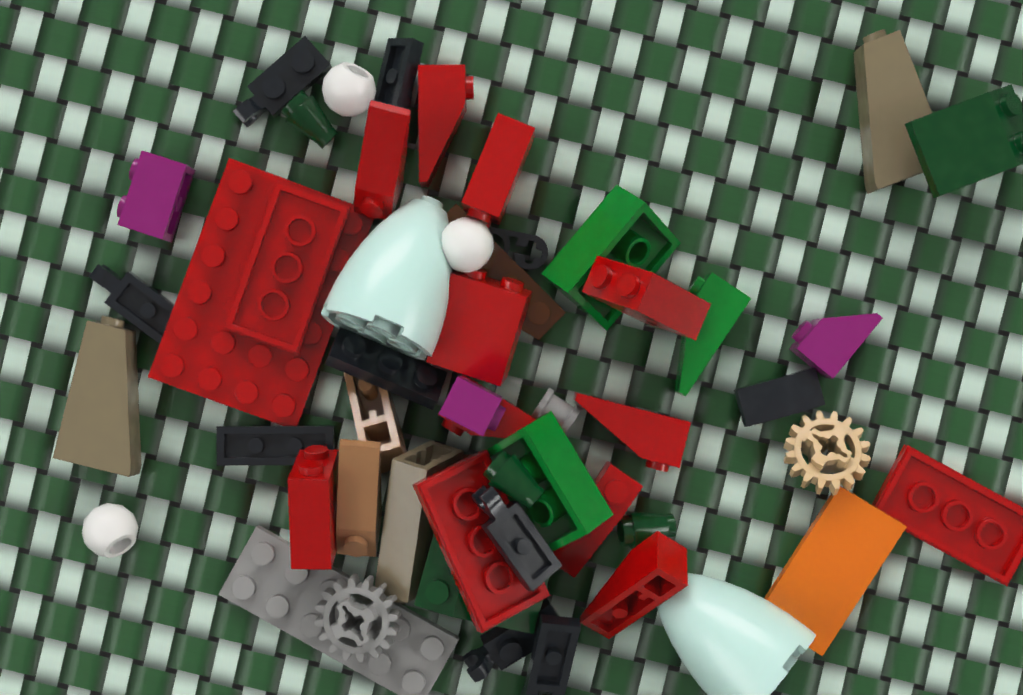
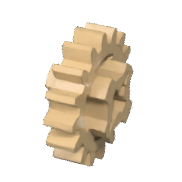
M819 410L816 411L813 421L804 415L801 417L800 427L794 424L791 426L789 431L791 437L786 438L783 446L789 452L785 453L783 461L785 464H794L789 475L791 478L801 475L803 477L802 488H806L812 483L816 485V494L820 495L824 487H829L832 495H837L841 484L849 491L855 483L854 479L862 480L866 472L863 468L867 467L871 460L870 456L864 454L868 451L870 442L859 440L864 430L862 427L852 430L850 428L852 418L848 417L843 422L838 421L836 411L832 412L830 418H824L823 413ZM845 441L849 445L851 451H849L846 448ZM826 449L831 451L827 456L822 454ZM802 453L808 457L809 464L805 462Z

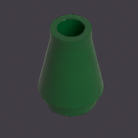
M304 91L297 94L281 111L287 118L285 121L287 124L317 143L322 149L338 134L314 96L311 95L309 97Z
M505 450L494 459L483 473V476L490 481L488 483L489 486L517 500L528 509L534 505L545 491L538 485L515 454L510 456Z
M627 511L626 515L617 524L620 545L622 547L630 546L631 549L635 548L656 531L661 532L667 537L676 536V521L673 514Z

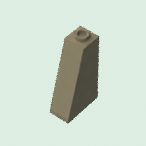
M885 29L869 34L863 38L864 44L853 53L864 185L867 194L923 173L905 124L929 115L932 111L900 30L888 35Z
M102 315L100 322H86L53 458L130 477L140 474L142 466L136 331L124 328L125 320Z
M430 440L392 459L375 587L378 588L385 582L387 588L384 594L386 596L396 595V603H409L416 598L434 535L412 484L463 460V450Z

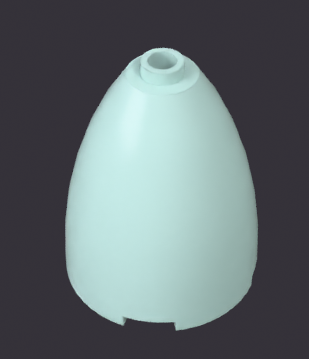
M423 195L421 199L410 200L377 225L355 250L334 282L323 305L322 317L338 329L340 327L345 328L414 359L425 360L427 355L432 357L446 316L449 299V279L453 270L442 250V231L449 224L448 215L442 209L443 204L435 198Z
M688 573V586L657 606L661 622L672 646L684 666L707 695H771L789 673V670L796 663L800 654L807 650L816 637V634L770 601L726 581L699 574Z

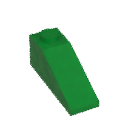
M713 272L707 274L704 279L697 276L688 289V292L709 302L711 305L696 341L681 336L675 392L682 396H686L751 300L749 296Z

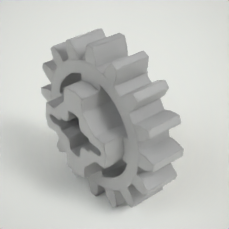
M357 573L348 578V583L342 577L333 583L334 588L328 587L322 593L325 600H321L315 606V610L323 615L314 621V625L324 627L325 629L318 637L319 640L330 639L332 644L329 652L332 654L338 648L343 650L342 658L344 661H347L353 653L356 654L359 663L364 662L368 657V652L374 659L378 658L383 652L382 648L388 650L393 644L394 640L391 636H396L401 629V626L393 621L398 620L402 615V610L392 609L391 607L397 600V596L391 595L386 597L384 592L387 584L384 582L378 588L373 586L374 578L372 575H369L363 583L360 582ZM335 607L339 611L337 620H335ZM361 615L362 618H363V620H362V619L355 620V619L353 618V616H354V617H357V616ZM381 616L382 627L380 633L378 634L377 631L379 630V627L376 622L377 618Z

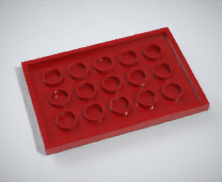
M229 158L148 378L282 426H298L335 327L322 317L323 305L345 264L362 241L369 235L375 218L354 212V204ZM275 180L351 207L299 355L222 329Z

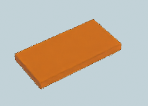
M840 485L837 495H832L831 493L764 599L783 609L813 631L816 637L808 648L823 656L907 526Z

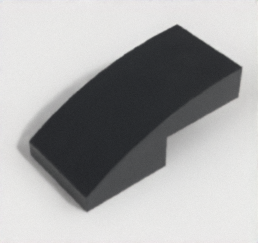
M815 368L804 369L734 390L744 427L826 405Z

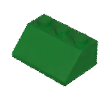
M616 184L541 274L605 330H608L623 312L582 292L596 256L598 255L656 273L681 242L645 201Z
M552 411L487 449L492 462L503 450L510 456L515 454L538 485L545 490L530 509L522 503H518L552 552L587 535L614 515ZM507 496L508 499H509V502H510V501H517V500H515V499H513V498Z

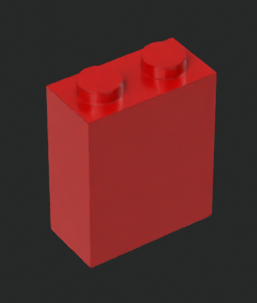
M497 114L461 202L463 210L469 216L468 218L477 219L486 224L488 228L491 222L500 225L534 142L535 127L503 114Z
M598 255L582 290L583 293L641 322L695 341L711 305L709 302L653 272Z
M482 268L473 272L455 270L451 273L449 279V299L443 328L432 357L428 356L426 362L501 386L507 379L533 291L524 289L525 283L513 278L502 277L501 281L487 277V271Z
M311 445L305 449H300L287 479L291 569L332 570L337 552L336 513L339 450L328 449L324 445Z

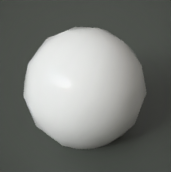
M343 62L332 67L323 79L322 93L324 102L329 109L341 116L355 117L368 110L370 101L375 99L376 87L373 76L367 70L353 63Z
M462 217L450 222L442 231V250L450 267L460 272H473L487 264L494 249L493 236L486 224L468 217Z
M106 503L94 508L84 519L82 536L86 546L95 554L113 558L127 552L134 545L137 539L138 524L134 514L123 505Z

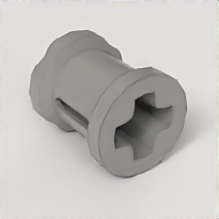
M549 387L531 416L538 418L552 411L566 434L582 410V407L579 405L571 406L556 396L554 390Z

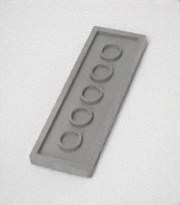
M260 525L256 526L218 595L397 695H428L459 641V636L402 604L394 602L391 605L392 609L402 610V615L393 622L401 626V629L396 636H391L394 642L388 650L382 648L383 652L376 659L368 652V657L363 663L358 662L354 653L347 661H344L342 658L343 650L339 648L331 654L329 652L332 644L330 639L320 641L318 638L325 629L324 627L314 625V621L323 615L315 610V606L321 600H325L322 593L328 587L334 588L333 583L341 577L348 583L350 575L332 566V570L291 569L290 542ZM335 607V620H337L339 611ZM359 615V616H357V617H354V616H353V618H354L355 620H358V619H362V620H363V618H362L361 615ZM381 616L377 618L376 622L379 627V630L377 631L378 634L380 633L382 627Z

